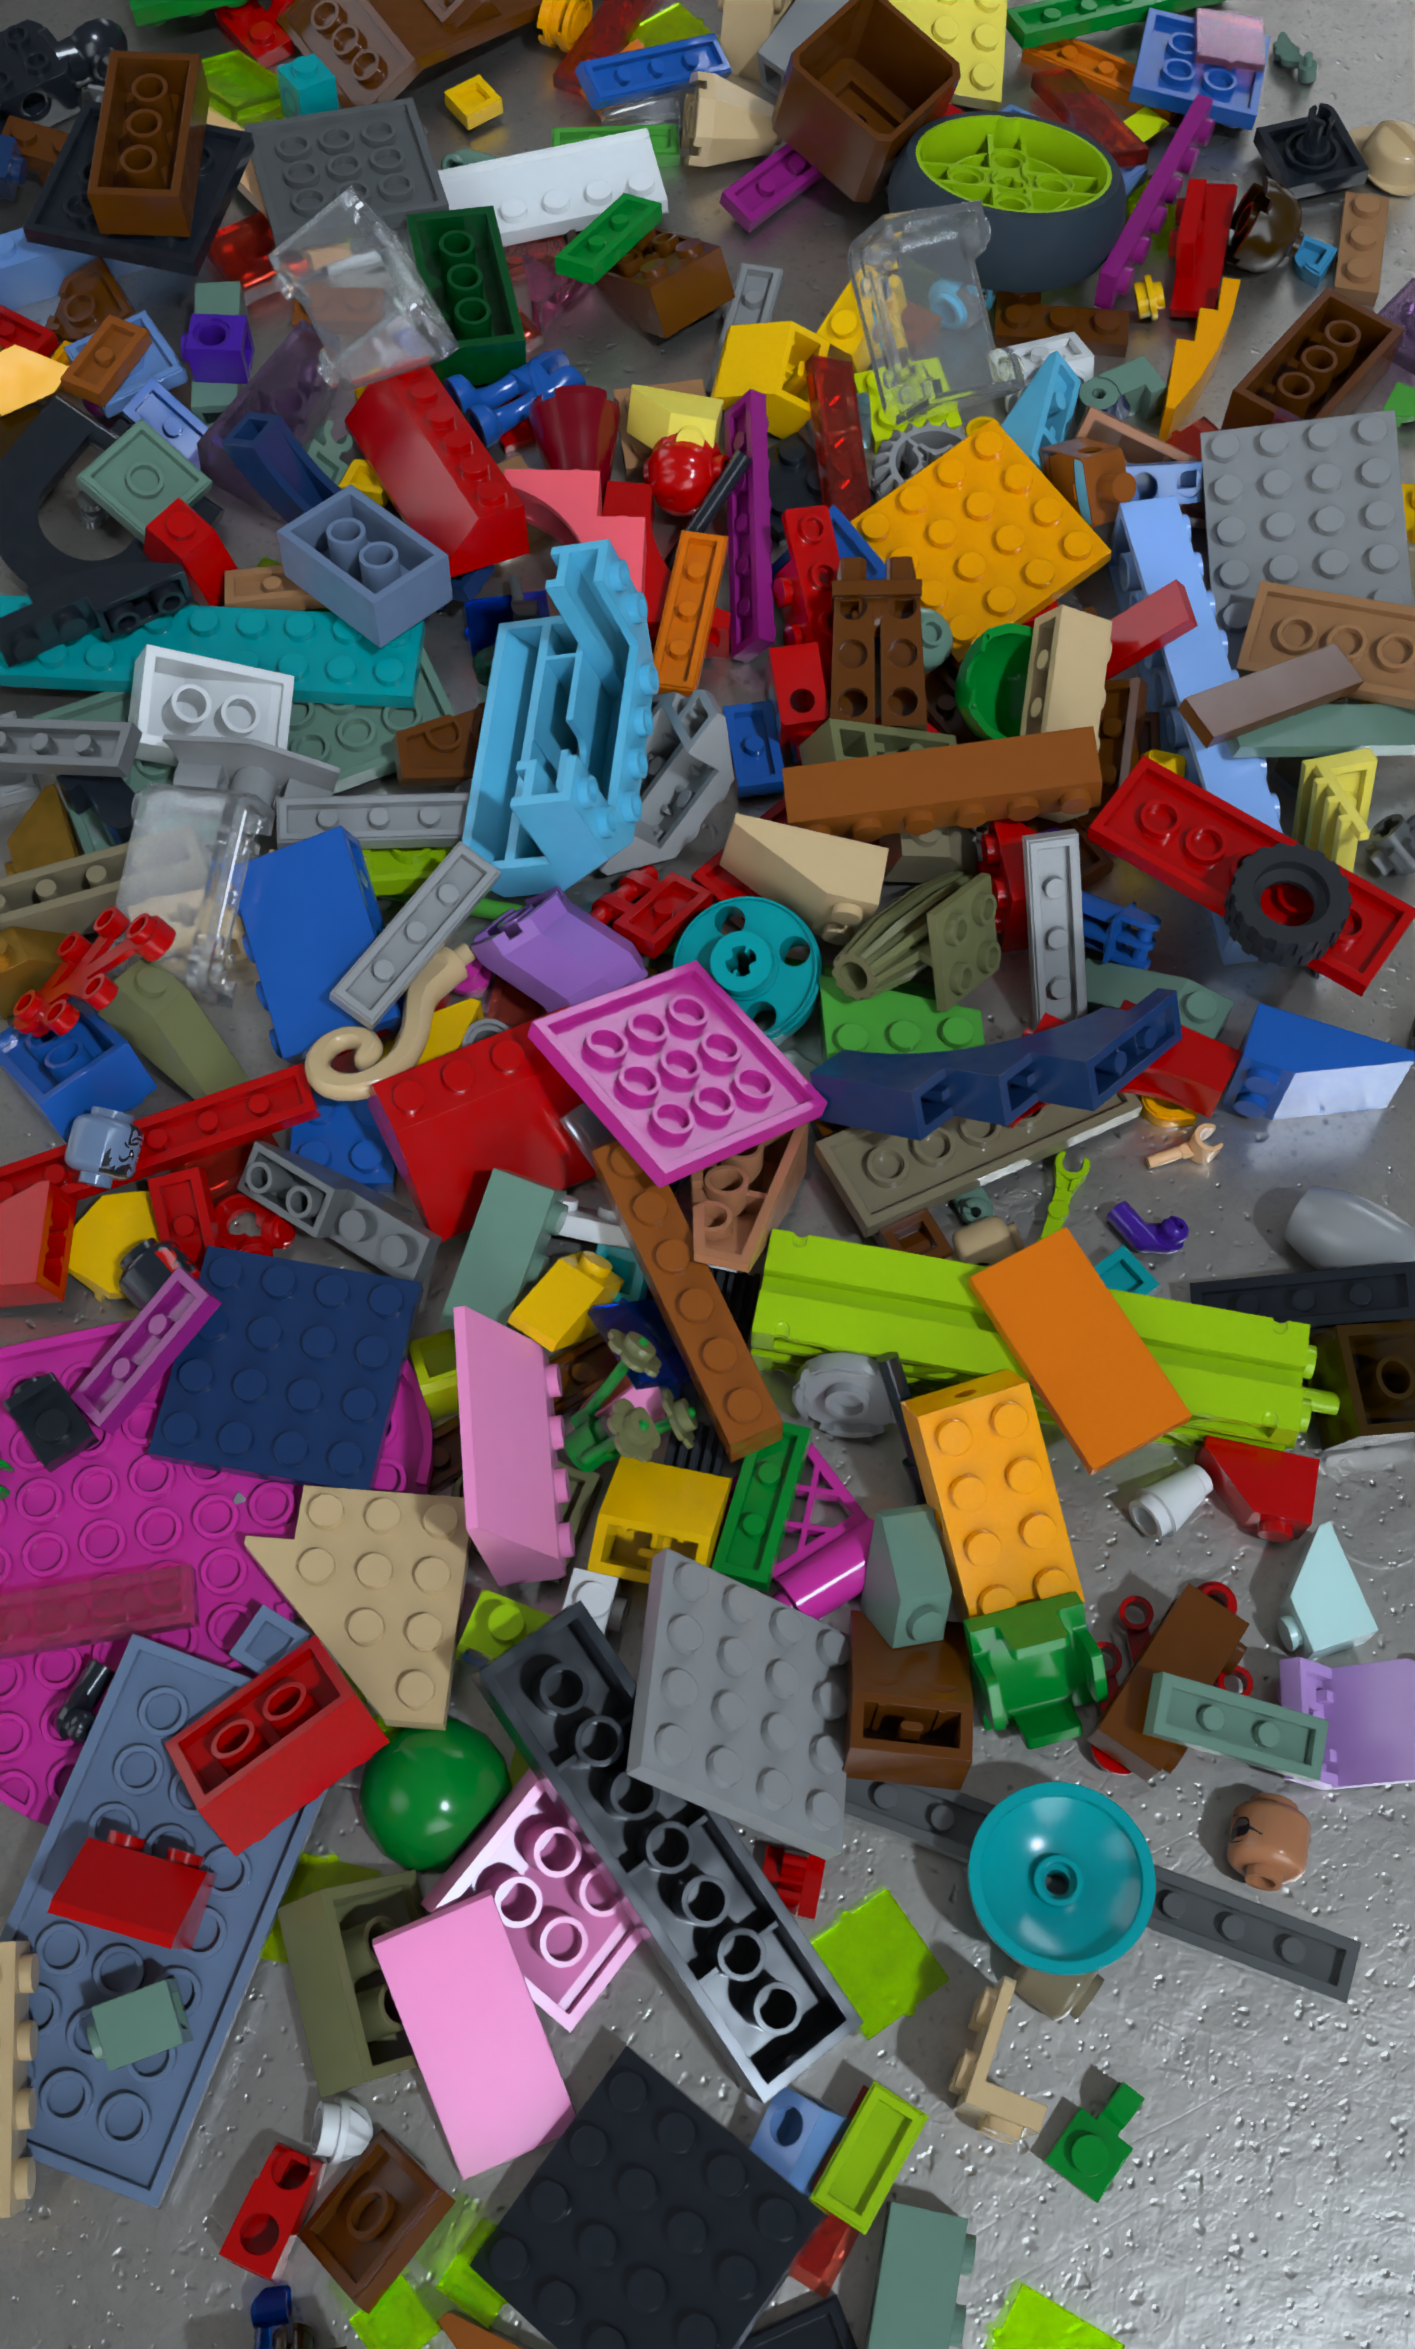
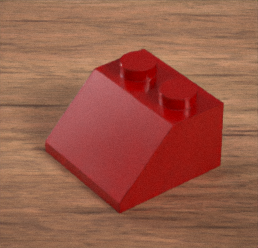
M110 1830L106 1841L87 1838L54 1894L47 1913L169 1949H192L217 1874L201 1869L205 1857L169 1847L164 1859L142 1852L145 1839Z

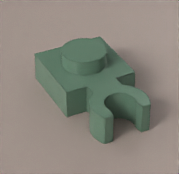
M329 419L315 429L313 439L305 443L303 449L338 486L349 468L339 458L351 449L353 437L347 434L335 442L331 436L334 422Z

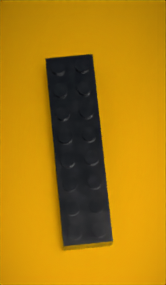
M581 1600L564 1608L469 1675L746 2094L765 2104L864 2023L728 1819L626 1775L637 1683Z

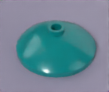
M1046 1782L1031 1785L1012 1793L987 1815L978 1829L969 1854L968 1888L975 1914L990 1939L1006 1955L1025 1967L1041 1973L1055 1976H1079L1109 1966L1134 1946L1145 1930L1152 1914L1156 1893V1876L1152 1855L1142 1832L1133 1819L1118 1804L1105 1795L1082 1785L1066 1782ZM1050 1874L1061 1876L1066 1882V1892L1062 1895L1050 1893L1045 1885L1046 1876Z

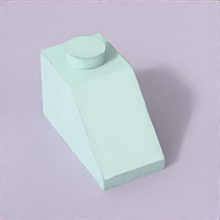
M1327 1522L1319 1525L1304 1544L1277 1610L1280 1616L1277 1618V1628L1284 1646L1290 1652L1295 1651L1297 1657L1311 1661L1364 1644L1379 1630L1331 1523Z

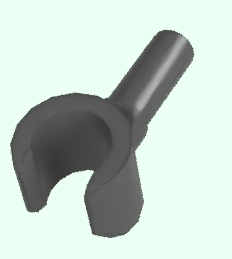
M515 575L510 576L508 584L512 595L511 609L513 612V622L539 618L538 600H525L519 578Z

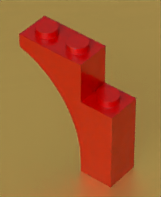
M607 481L602 516L645 517L647 553L644 596L648 607L647 623L652 653H654L672 572L661 557L654 540L655 506L653 490L650 484ZM715 607L705 658H729L731 613Z
M1124 999L1119 1009L1129 1011L1137 1004ZM1045 1012L1036 1030L1026 1027L1021 1037L1042 1032L1068 1022ZM1181 1025L1183 1039L1118 1092L1155 1097L1211 1118L1242 1052ZM1038 1101L1010 1123L1008 1127L1014 1128L1022 1119L1042 1107L1050 1105V1103Z

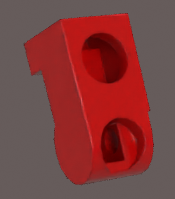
M278 2142L270 2153L258 2179L255 2178L219 2255L226 2261L278 2286L288 2265L289 2253L321 2185L326 2163L288 2144Z

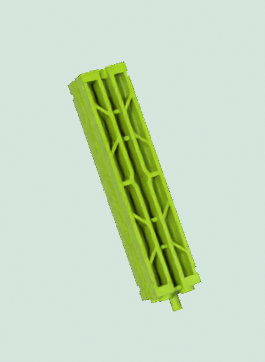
M772 1228L762 1286L759 1291L751 1331V1356L759 1371L768 1373L781 1371L785 1376L795 1377L796 1372L807 1360L821 1354L847 1352L866 1355L876 1360L877 1357L884 1353L897 1352L912 1398L1010 1369L1029 1382L1039 1423L1058 1426L968 1286L971 1276L988 1267L813 1235L799 1237L794 1232ZM1108 1288L1192 1415L1189 1422L1151 1442L1152 1444L1196 1452L1206 1435L1285 1452V1449H1294L1297 1435L1300 1432L1306 1433L1310 1423L1311 1411L1337 1415L1340 1399L1336 1393L1302 1386L1303 1378H1312L1317 1359V1347L1309 1345L1310 1324L1293 1321L1278 1323L1271 1317Z

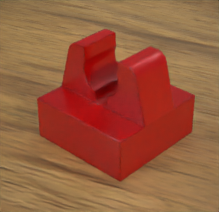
M767 1845L763 1873L793 1918L814 1922L826 1860L815 1855Z

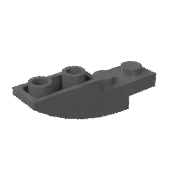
M255 1141L237 1187L239 1191L313 1237H330L392 1277L421 1282L422 1286L442 1240V1237L412 1220L413 1212L392 1199L326 1166L263 1141Z

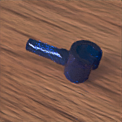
M289 2285L266 2287L254 2299L251 2305V2321L255 2329L253 2349H270L272 2327L291 2324L293 2299L292 2290Z

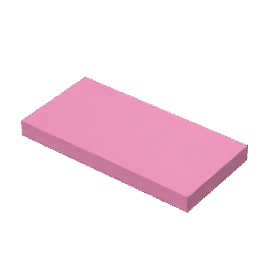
M491 1889L372 1939L374 1951L462 2180L464 2181L560 2138L577 2114Z

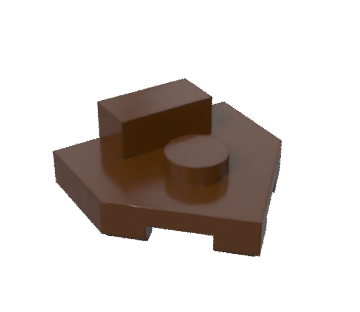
M97 257L63 279L58 292L61 298L55 315L49 316L45 327L55 332L59 343H63L64 340L74 343L94 334L109 314L124 320L137 313L104 259Z

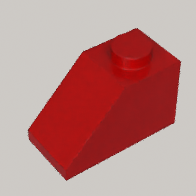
M178 497L146 526L143 553L152 562L181 564L193 598L201 606L225 607V571L238 570L215 529Z
M1206 1435L1196 1451L1194 1463L1207 1472L1212 1480L1214 1490L1243 1528L1257 1530L1258 1536L1265 1540L1284 1543L1290 1542L1292 1539L1299 1540L1312 1524L1320 1459Z

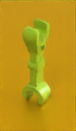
M1060 1151L1056 1156L1052 1170L1054 1196L1047 1208L1046 1222L1041 1238H1038V1241L1062 1229L1063 1223H1065L1069 1214L1070 1200L1086 1180L1090 1169L1089 1158L1084 1157L1080 1171L1069 1172L1063 1167L1067 1151Z

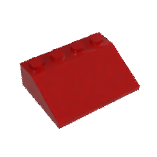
M568 1006L372 1084L370 1098L367 1100L369 1110L425 1228L442 1237L441 1243L472 1230L493 1168L508 1169L556 1188L566 1190L596 1177L592 1151L617 1140L528 1038L532 1021L564 1010Z

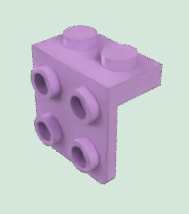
M1302 1657L1279 1659L1280 1680L1277 1685V1698L1280 1706L1329 1720L1320 1781L1308 1782L1285 1775L1286 1780L1321 1790L1415 1782V1660L1403 1658L1331 1668Z

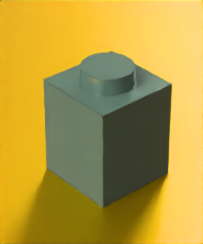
M176 1978L162 1980L91 2007L94 2022L87 2024V2034L92 2053L97 2062L105 2060L108 2072L194 2040Z

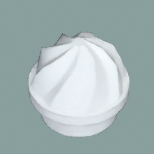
M337 2096L334 2102L320 2101L316 2107L312 2123V2155L326 2156L329 2164H339L342 2161H347L361 2155L373 2137L372 2121L366 2108L348 2099L346 2096Z

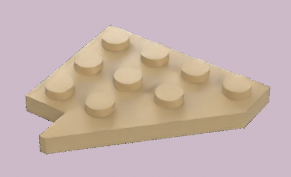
M304 1485L295 1538L245 1536L244 1545L248 1553L310 1631L317 1635L337 1665L386 1726L446 1730L472 1540L466 1530L464 1497Z

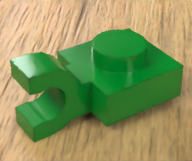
M1117 2082L1095 2118L1082 2107L1076 2109L1043 2161L1094 2202L1098 2203L1133 2150L1118 2135L1132 2119L1145 2098L1126 2083Z

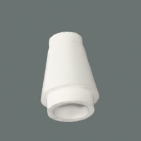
M1190 1464L1186 1468L1180 1469L1136 1490L1134 1500L1128 1506L1130 1517L1136 1527L1150 1539L1158 1540L1162 1536L1172 1537L1205 1499L1206 1495L1213 1490L1212 1480L1199 1465Z

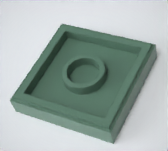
M142 418L76 476V485L143 544L146 526L178 497L192 508L212 489L213 483L211 479Z

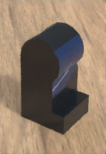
M59 775L56 777L67 803L78 815L90 808L100 819L110 842L114 846L150 836L151 825L143 812V806L138 796L121 777Z

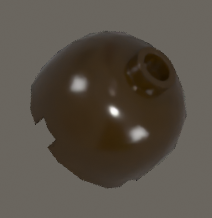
M1265 175L1261 177L1263 185L1261 186L1254 182L1241 199L1233 214L1231 229L1234 230L1231 245L1228 244L1224 261L1225 264L1247 273H1263L1278 266L1286 256L1292 258L1300 248L1304 238V233L1300 231L1302 211L1299 201L1288 188Z

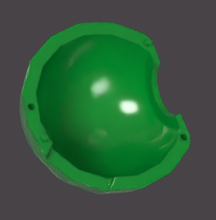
M1006 623L989 628L974 641L960 665L955 686L957 710L971 732L983 741L1020 736L1033 637V628L1030 626Z
M447 1718L445 1731L406 1727L395 1728L386 1736L389 1743L374 1753L363 1769L359 1805L365 1830L385 1857L409 1870L415 1869V1871L432 1873L446 1872L465 1849L476 1831L494 1813L513 1787L505 1757L487 1734L461 1720Z

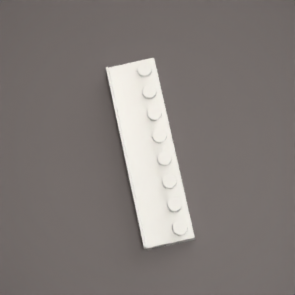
M647 128L438 170L449 203V210L494 206L503 247L567 234L569 230L573 229L576 232L582 231L623 193L662 203V214L669 213L667 195ZM406 227L392 229L385 233L375 232L348 237L349 247L324 259L330 283L408 267L410 262Z

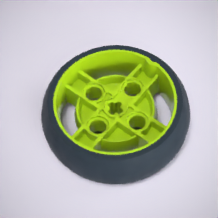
M964 112L944 116L925 124L903 146L893 166L888 185V207L891 222L904 249L919 263L939 275L966 285L993 291L1014 293L1045 292L1069 287L1083 281L1106 261L1119 239L1126 218L1127 202L1124 179L1116 160L1108 150L1091 137L1074 128L1049 119L1014 112Z

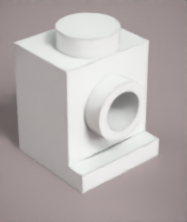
M574 1567L563 1609L581 1600L614 1651L619 1653L633 1595L621 1592L619 1578Z

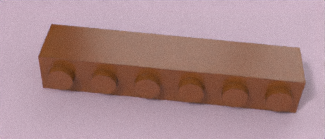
M1093 726L782 768L788 825L846 839H855L860 842H870L881 838L883 835L905 832L911 835H922L931 832L935 828L957 825L962 828H974L983 825L987 821L1002 819L1027 821L1040 814L1047 813L1079 814L1092 807H1100L1102 775Z
M618 1140L593 1150L592 1155L596 1177L730 1462H734L782 1440L783 1420L708 1265L694 1261L693 1233L669 1184L659 1188Z

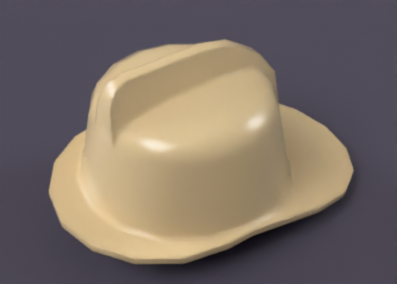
M1389 119L1380 122L1377 126H1361L1348 132L1369 168L1367 178L1383 192L1395 196H1411L1415 194L1414 124Z

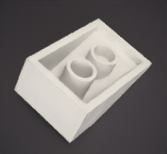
M147 644L135 661L128 722H133L142 732L135 759L177 766L178 761L173 751L162 741L165 734L248 738L287 750L295 676Z

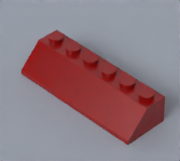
M423 356L403 358L395 364L380 368L345 418L344 423L346 430L353 437L354 443L367 461L403 522L448 554L451 577L529 554L523 502Z

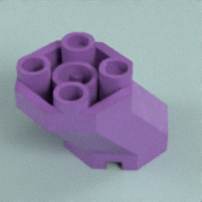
M559 885L541 894L530 896L525 900L527 905L517 911L511 908L501 914L474 936V943H471L470 946L482 965L544 1006L548 1013L568 1006V1008L642 981L648 976V971L643 965V959L633 943L570 902Z

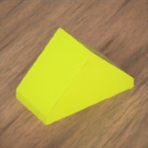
M447 1329L411 1341L409 1351L432 1421L458 1413L455 1330Z

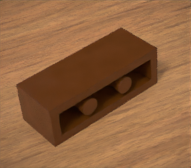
M1188 1583L1174 1597L1086 1740L1146 1782L1161 1772V1770L1171 1774L1188 1747L1143 1734L1153 1674L1166 1672L1213 1686L1221 1672L1229 1676L1243 1658L1248 1647L1241 1643L1240 1640L1250 1624Z

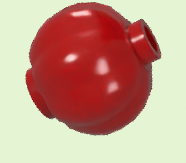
M676 433L668 437H662L657 441L652 449L651 456L644 464L643 479L644 484H650L656 503L661 509L676 517L692 518L730 461L728 455L721 454L716 442L714 448L706 440L703 447L688 441L676 442L678 434Z

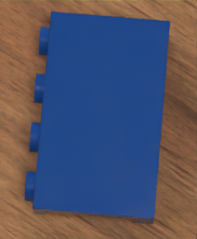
M338 826L228 869L233 887L229 888L228 891L229 898L238 916L242 917L247 934L242 935L243 947L250 961L256 964L260 981L256 982L255 985L256 992L264 1009L270 1012L274 1026L269 1031L270 1041L277 1056L293 1065L300 1063L304 1065L306 1054L310 1047L329 1031L343 1026L365 1027L329 1000L330 992L385 929L360 842L343 826ZM405 992L372 1031L377 1032L387 1028L393 1033L398 1034L402 1024Z

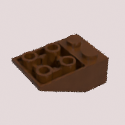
M656 227L595 283L641 330L665 339L735 298L720 246L701 241L699 238L687 237L677 234L675 231H667Z
M851 1610L849 1623L850 1655L847 1667L846 1689L847 1712L845 1713L844 1731L845 1763L843 1772L847 1773L846 1778L960 1791L972 1764L973 1696L964 1624L947 1621L943 1640L892 1649L862 1611Z

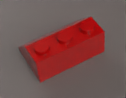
M315 1634L164 1745L197 1810L236 1857L253 1843L265 1838L273 1828L304 1805L316 1800L323 1791L355 1767L367 1762L374 1753L388 1744L389 1740Z

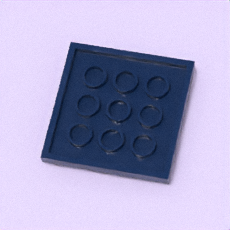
M208 1246L199 1281L222 1304L174 1361L149 1446V1456L153 1460L302 1487L306 1485L374 1491L424 1291L421 1282Z

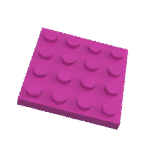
M697 960L534 1020L528 1033V1038L659 1188L821 1117L828 1103Z

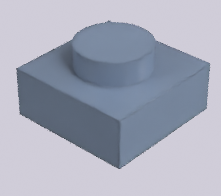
M262 1605L228 1655L234 1661L259 1676L309 1640L312 1635L267 1606Z

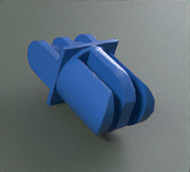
M1082 891L1084 946L1103 953V964L1112 960L1129 967L1143 970L1149 969L1151 959L1148 957V952L1155 948L1157 942L1153 937V933L1160 929L1162 920L1154 914L1136 908L1137 902L1135 901L1124 907ZM1131 925L1139 927V929H1133L1131 928ZM1126 945H1129V946H1132V947H1134V948H1133V950H1132V949H1129V948H1127V947H1125V946H1126Z

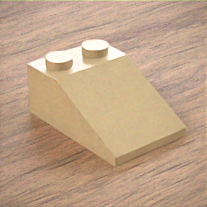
M736 813L719 865L762 898L777 902L793 911L805 922L812 934L820 935L825 941L832 944L847 945L865 922L873 917L879 906L889 848Z

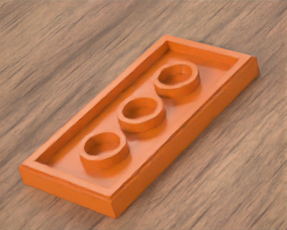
M1067 1227L969 1278L968 1286L1090 1476L1189 1422L1192 1417L1191 1413Z

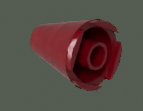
M568 385L554 388L555 397L543 402L542 394L539 395L529 407V423L545 470L580 469L600 471L603 511L607 481L611 479L621 418L619 401L614 398L612 402L607 399L606 390L588 385Z

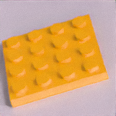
M994 418L850 521L885 564L886 559L891 557H912L916 579H922L920 607L935 610L949 623L953 636V648L948 659L958 671L968 649L982 633L989 628L1006 623L1022 625V623L1042 609H1045L1111 561L1112 554L1110 548Z

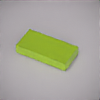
M873 2081L809 2198L863 2235H866L929 2116L881 2084Z

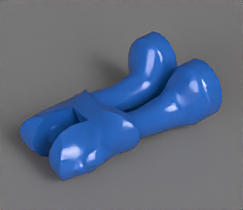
M562 349L544 351L540 355L533 357L528 363L510 370L506 376L486 387L474 388L471 382L461 374L452 375L443 381L444 388L486 449L496 445L504 434L529 417V407L539 395L542 394L543 402L555 397L554 388L568 385H586L585 378L577 368L569 365L568 357ZM515 397L517 398L515 401L510 402V403H508V404L502 406L503 404L507 403V402L510 401L511 399H513V398H515Z

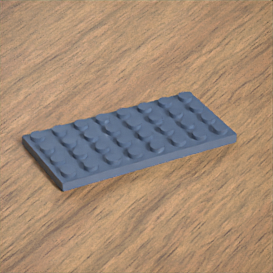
M132 1634L0 1936V1942L30 1941V1953H36L39 1959L38 1989L36 1993H29V2020H36L38 2050L35 2060L28 2061V2088H35L37 2117L34 2128L27 2129L26 2157H34L37 2162L151 2207L158 2208L163 2202L277 1918V1909L283 1903L328 1788L316 1800L304 1805L273 1828L265 1838L253 1843L235 1857L197 1810L164 1744L253 1679ZM114 1830L145 1839L142 1852L165 1859L169 1847L205 1857L201 1869L215 1873L217 1876L192 1949H169L47 1913L54 1894L88 1837L106 1841L109 1831ZM176 1978L194 2040L108 2072L105 2060L97 2062L90 2047L87 2024L94 2022L91 2007L162 1980Z

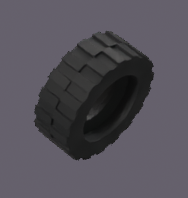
M1276 843L1273 847L1267 848L1264 846L1257 849L1254 855H1248L1242 861L1240 868H1237L1225 898L1224 908H1226L1224 921L1225 925H1228L1230 928L1229 935L1234 942L1237 941L1242 946L1241 950L1248 955H1254L1259 958L1258 961L1265 964L1270 962L1278 964V967H1289V965L1296 964L1303 966L1309 964L1315 958L1319 960L1326 955L1329 947L1333 948L1350 914L1348 910L1352 904V893L1348 891L1350 884L1347 877H1343L1339 871L1340 867L1334 861L1331 862L1324 857L1325 854L1317 849L1313 851L1306 848V845L1297 843L1295 846L1286 845V843ZM1275 884H1286L1299 888L1310 896L1314 907L1313 915L1306 923L1296 927L1274 922L1262 910L1261 896L1263 892Z

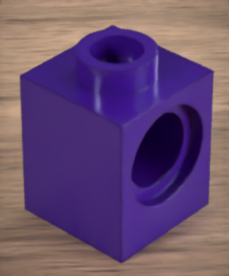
M192 313L188 333H183L181 336V355L184 362H189L194 381L249 384L255 347L247 315Z

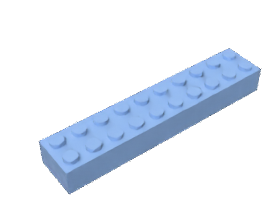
M1176 495L1120 503L1109 547L1112 551L1111 561L1105 564L1119 614L1177 579L1185 586L1198 625L1134 664L1138 677H1141L1148 684L1146 699L1148 712H1159L1161 751L1182 755L1186 758L1185 779L1283 833L1279 823L1280 803L1277 795L1270 793L1266 782L1267 763L1265 757L1232 758L1226 741L1205 748L1178 711V707L1184 698L1240 678L1237 670H1231L1228 662V640L1224 630H1218L1216 624L1214 595L1212 591H1206L1202 579V557L1199 552H1194L1190 541V519L1187 514L1182 515ZM1207 908L1223 966L1258 961L1259 958L1252 954H1246L1241 950L1242 946L1237 941H1233L1229 935L1230 928L1228 925H1225L1224 918Z

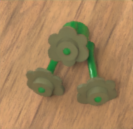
M611 1329L608 1333L610 1340L608 1346L613 1352L620 1355L621 1360L585 1407L570 1417L575 1429L564 1437V1448L569 1458L585 1473L593 1472L606 1461H613L620 1455L628 1459L635 1456L642 1463L649 1461L652 1458V1451L660 1446V1434L670 1429L673 1430L678 1440L683 1441L686 1448L690 1449L694 1447L693 1440L695 1435L693 1430L698 1428V1421L695 1416L696 1410L690 1406L685 1398L675 1399L668 1387L661 1389L663 1398L661 1403L668 1417L656 1423L653 1422L646 1409L640 1406L635 1408L625 1398L614 1402L612 1406L613 1415L610 1417L607 1415H603L600 1418L595 1416V1413L630 1369L638 1373L645 1372L647 1375L655 1378L659 1374V1368L662 1365L659 1358L655 1355V1347L645 1337L632 1331L625 1335L617 1329Z

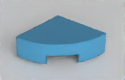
M1304 235L1300 248L1291 258L1293 268L1304 282L1317 289L1335 261L1338 248Z

